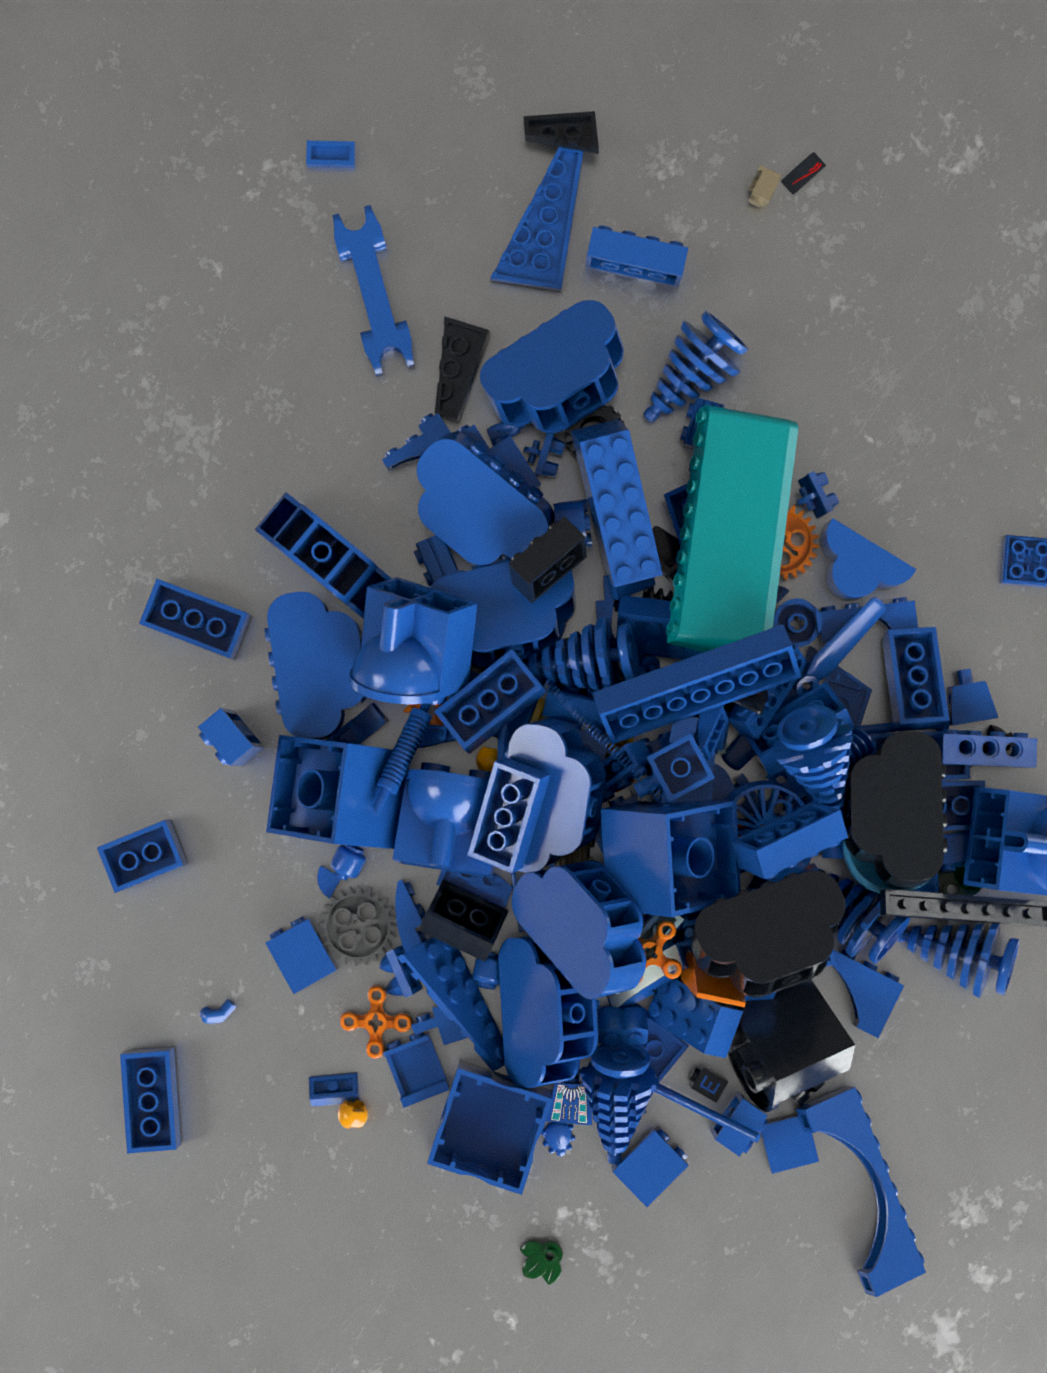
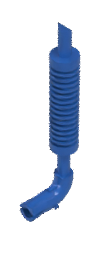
M469 674V683L476 678L472 674ZM421 704L419 709L412 708L397 743L391 752V756L384 767L385 769H383L381 778H379L376 784L381 789L373 805L377 817H379L389 794L396 795L401 781H403V777H405L408 770L407 768H409V764L413 760V755H415L432 719V716L428 714L432 704Z

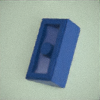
M358 1073L309 1077V1100L311 1106L342 1104L345 1100L360 1101Z

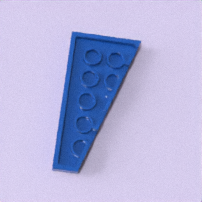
M558 148L490 280L561 291L584 151Z
M431 937L397 956L401 963L406 962L411 968L412 972L410 974L415 980L420 979L426 986V993L450 1021L454 1020L460 1027L459 1032L464 1038L468 1037L472 1041L474 1050L492 1071L505 1065L503 1037L476 986V982L472 979V974L460 950Z

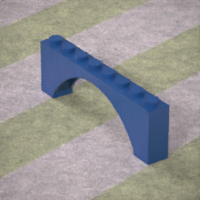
M844 949L842 953L834 950L836 965H832V967L843 980L850 995L855 1016L853 1025L879 1038L904 985L898 983L899 977L889 972H886L885 975L877 972L878 967L866 960L861 964L855 961L856 955L851 958Z
M844 1086L795 1109L804 1132H821L838 1140L857 1156L869 1174L876 1194L877 1227L868 1258L863 1267L857 1270L865 1293L878 1297L926 1273L923 1265L925 1261L922 1254L917 1250L914 1242L916 1240L915 1234L909 1228L906 1221V1211L899 1203L897 1187L891 1181L888 1174L889 1166L881 1156L879 1150L880 1143L877 1137L873 1135L870 1127L872 1124L871 1119L862 1106V1096L855 1087Z

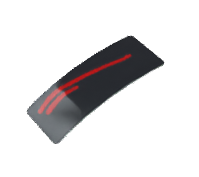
M813 152L784 177L781 182L794 195L826 167V164Z

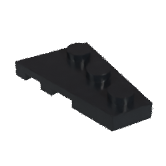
M595 111L523 116L525 141L599 154Z

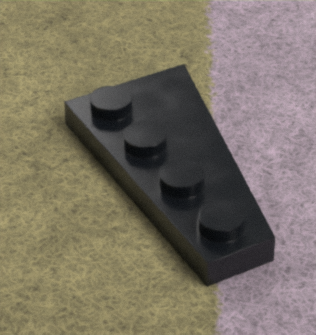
M444 316V335L442 336V355L439 364L440 375L437 384L435 414L439 413L443 418L459 422L491 333L488 329Z

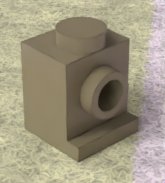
M760 165L756 177H754L749 187V190L752 191L749 202L758 207H762V205L767 207L782 175Z

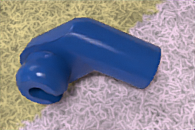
M227 999L219 1009L202 1008L199 1016L206 1024L222 1023L236 1008V1004Z

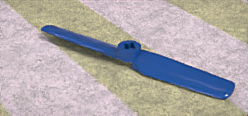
M877 597L871 598L814 655L804 673L797 679L779 708L820 685L819 681L833 672L886 611V606L882 600ZM804 682L809 683L810 688L808 690L802 686ZM740 734L725 750L726 753L722 754L724 762L737 771L741 770L755 756L744 735Z

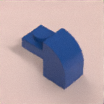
M437 1005L432 1006L433 1016H430L429 1013L416 1016V1021L412 1024L414 1034L438 1027L443 1045L467 1038L461 1035L459 1032L460 1027L454 1020L450 1021Z

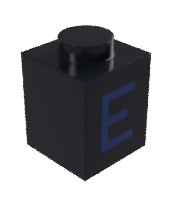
M703 1064L699 1068L694 1067L688 1078L691 1081L689 1084L691 1089L717 1103L729 1082L725 1077Z

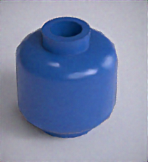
M338 846L330 863V866L335 870L334 875L346 881L348 877L357 878L366 862V857L363 854L364 850L358 846Z
M489 953L485 962L478 958L475 960L472 979L477 983V987L495 990L496 987L500 986L498 954Z

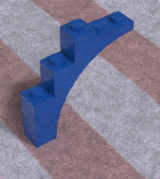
M430 413L420 420L421 424L418 425V428L422 435L418 436L415 434L405 441L406 445L399 449L394 447L384 454L385 458L382 461L388 471L404 463L420 459L432 443L444 434L450 433L439 413L434 416ZM467 424L456 431L468 435L473 440L478 439L483 442L487 447L486 450L494 456L496 454L506 462L505 466L509 470H516L525 478L524 482L530 487L541 488L540 481L511 436L506 439L504 436L492 442L493 447L489 448L475 425L469 427Z

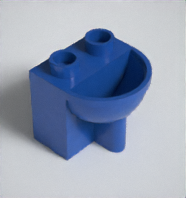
M399 577L368 586L362 646L349 672L351 688L363 696L387 703H426L432 705L445 703L447 696L460 691L469 683L477 603Z
M422 762L421 769L407 770L392 860L399 864L494 878L495 866L468 856L491 772L470 769L469 776L450 773L449 766Z
M975 787L963 885L1047 896V795Z

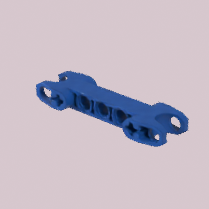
M371 205L364 206L366 222L359 230L345 228L339 213L332 216L334 240L340 261L352 259L371 326V330L360 332L366 356L371 362L377 377L383 375L381 359L389 351L401 353L408 368L414 367L413 343L407 321L395 323L375 253L387 250L381 225L377 221Z

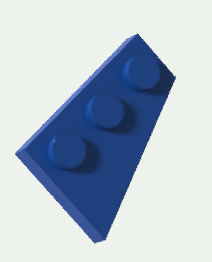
M441 870L436 885L440 886L444 879L503 908H506L513 889L508 882L496 873L494 878Z

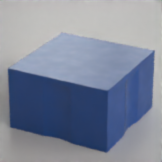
M459 1060L429 1152L427 1164L459 1175L473 1176L490 1185L522 1195L533 1162L534 1148L542 1134L553 1100L552 1090L542 1086L523 1088L515 1085L508 1075Z

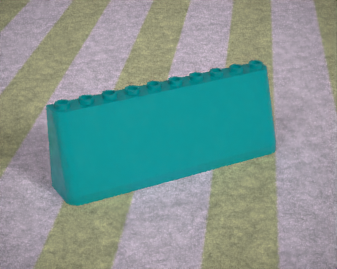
M710 405L699 408L696 415L697 430L693 437L694 451L689 463L691 469L690 479L686 485L688 495L687 502L683 508L684 523L680 531L681 545L676 557V562L678 563L677 574L673 579V586L675 588L670 602L671 617L666 629L668 644L707 652L773 628L798 436V423L795 421Z

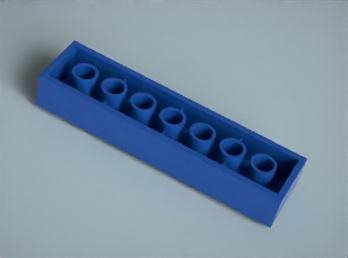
M782 624L595 691L593 696L599 716L613 744L801 677L792 644Z

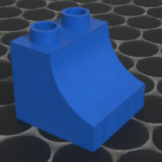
M279 735L266 832L330 844L394 849L406 774L403 777V781H401L402 783L397 794H389L379 817H377L373 809V805L381 790L376 784L379 778H381L380 776L393 749Z
M710 799L672 802L669 806H665L663 803L634 802L601 809L600 836L603 840L604 866L635 899L642 913L675 917L704 910L706 907L713 905L712 903L717 899L723 897L730 899L736 897V894L741 891L740 868L738 867L731 844L732 840L738 838L736 800Z

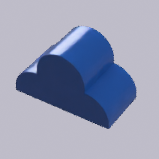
M834 518L824 525L820 533L819 543L821 550L831 561L825 572L826 586L833 596L842 601H856L869 595L876 588L883 590L894 588L908 581L917 570Z

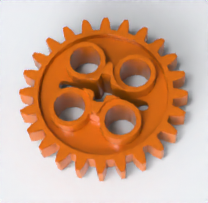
M795 505L788 510L784 545L796 551L797 556H794L783 546L782 553L788 557L787 565H781L780 575L784 582L788 580V574L793 579L797 578L796 570L802 574L805 573L803 565L812 566L809 558L817 557V554L812 552V549L819 548L818 544L813 543V540L819 538V535L812 534L816 525H808L811 517L802 518L804 510L796 514ZM792 534H798L802 537V544L800 546L793 545L791 542Z

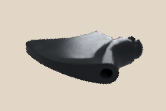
M654 526L652 531L659 561L662 563V574L672 581L677 574L678 563L676 562V557L680 550V543L678 538L661 527Z

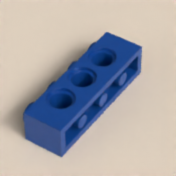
M943 729V734H934V740L941 751V764L1037 768V738H1028V733H1013V737H1005V732H990V736H982V731L967 730V735H960L958 730ZM961 741L965 744V751L963 754L959 751V744ZM984 743H986L989 748L988 753L986 755L983 753L982 746ZM1007 744L1012 748L1010 755L1006 753Z

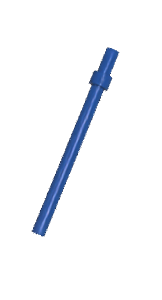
M659 1082L653 1092L756 1143L760 1139V1133Z

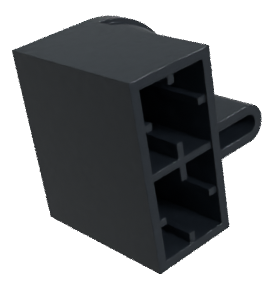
M812 979L776 992L774 999L746 1001L745 1007L734 1005L742 1010L743 1013L728 1051V1057L743 1089L753 1103L762 1111L770 1112L778 1108L784 1100L850 1070L855 1043Z

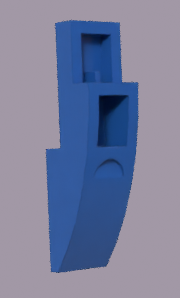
M401 879L397 882L395 911L399 936L406 952L427 940L425 933L417 929L422 924L426 914L420 903L416 905L412 897L415 895V891L410 881L405 883L404 879Z

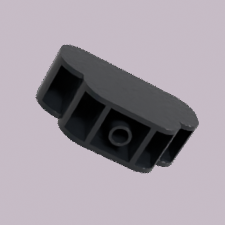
M901 731L892 734L886 739L875 755L866 756L859 760L848 774L846 801L844 803V825L848 838L844 839L846 848L854 858L862 862L874 863L879 878L887 885L895 888H917L925 884L939 872L943 864L944 853H947V839L943 838V828L947 826V815L943 813L942 804L946 803V789H942V779H945L946 768L945 764H941V751L938 744L932 737L922 732Z
M816 870L797 874V872L790 873L783 880L775 883L774 881L765 882L756 890L745 889L737 893L736 897L717 899L712 903L713 905L702 910L695 922L691 949L698 966L707 975L715 978L730 977L736 989L749 997L756 998L770 995L811 980L823 972L834 948V934L845 912L844 896L838 883L827 873Z

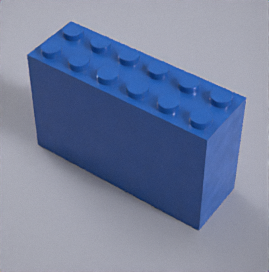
M619 419L572 430L571 435L603 568L614 587L663 575L629 429Z

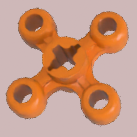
M662 920L657 924L656 933L652 938L642 939L639 937L638 940L643 949L646 947L650 949L652 946H655L653 951L656 954L654 957L649 955L646 958V968L650 965H657L662 969L663 974L667 978L675 979L682 973L681 963L674 958L666 957L663 954L662 947L667 940L675 936L676 926L670 920ZM666 925L670 926V932L663 934L662 928ZM670 965H676V970L673 973L668 972Z
M373 985L368 990L367 997L371 1004L368 1013L359 1015L354 1011H346L340 1017V1026L344 1030L352 1031L362 1027L369 1032L370 1039L366 1045V1053L373 1059L380 1058L383 1055L382 1052L385 1051L382 1034L386 1029L394 1028L399 1032H407L413 1024L411 1015L406 1012H401L394 1016L384 1012L383 1002L387 997V992L382 985ZM379 991L381 993V997L378 999L373 996V992ZM376 1013L378 1020L383 1022L379 1024L377 1030L374 1023L370 1022ZM351 1017L354 1023L349 1025L345 1019ZM402 1018L406 1019L407 1025L401 1026L399 1020ZM371 1046H379L380 1051H372Z

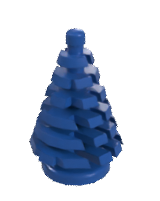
M705 310L701 315V320L713 333L710 339L685 320L683 321L680 328L693 344L677 335L674 343L690 361L674 349L671 350L668 357L681 372L678 373L672 366L665 364L662 372L671 383L669 384L659 377L656 385L662 393L660 395L656 392L652 393L650 400L653 404L643 413L645 419L649 422H655L661 412L665 414L673 412L674 409L670 405L671 402L680 407L687 404V401L680 394L681 391L692 399L699 397L700 393L690 381L706 392L713 389L714 386L702 372L718 384L727 381L726 376L715 364L733 377L741 373L740 369L720 348L726 344L734 352L743 355L749 350L748 347L734 332L710 312Z
M605 616L596 621L595 627L593 624L585 626L582 629V634L578 631L571 633L568 642L566 639L557 641L555 652L553 647L549 646L542 650V659L537 652L529 656V662H523L537 680L538 676L544 673L546 680L550 679V683L558 682L559 676L563 685L573 686V677L577 687L587 689V686L589 687L590 685L592 690L595 691L620 683L619 662L626 680L639 676L638 650L631 625L623 623L618 627L616 647L611 624ZM543 675L539 676V681L543 680Z
M810 705L793 710L778 725L777 733L780 740L775 741L773 750L776 753L774 755L787 772L793 775L795 780L818 803L839 809L843 816V805L846 801L845 795L849 774L852 730L849 724L843 725V720L838 719L834 711L826 706Z
M829 874L836 882L839 881L840 877L838 875ZM845 878L838 884L845 899V912L837 928L841 927L837 939L842 945L849 941L846 952L852 958L875 936L877 940L870 949L868 957L871 962L876 964L894 946L908 926L911 918L896 916L885 926L884 922H886L889 916L881 915L880 894L873 891L867 894L869 889L860 883L852 889L851 886L854 881Z
M1001 923L991 924L982 951H980L985 924L975 925L968 947H965L969 931L968 924H960L954 943L950 942L953 925L943 927L940 939L936 938L937 925H929L925 935L921 934L922 926H914L912 931L905 929L897 940L901 943H908L907 949L913 954L917 947L922 948L920 958L925 962L929 960L931 952L934 951L933 967L939 971L942 970L946 955L950 956L946 976L952 980L956 977L961 960H964L959 985L965 989L968 988L975 966L978 964L973 995L979 999L984 991L990 969L998 971L996 992L1000 995H1005L1020 939L1010 938L1003 956L994 955Z
M625 1043L617 1045L601 1044L597 1046L594 1054L591 1056V1062L588 1063V1066L581 1068L580 1076L582 1084L585 1086V1093L589 1099V1106L593 1113L594 1121L599 1122L597 1130L603 1148L608 1151L607 1161L610 1164L616 1165L622 1161V1152L627 1150L630 1139L633 1137L641 1116L646 1110L647 1103L653 1095L659 1078H656V1072L650 1067V1054L644 1048Z

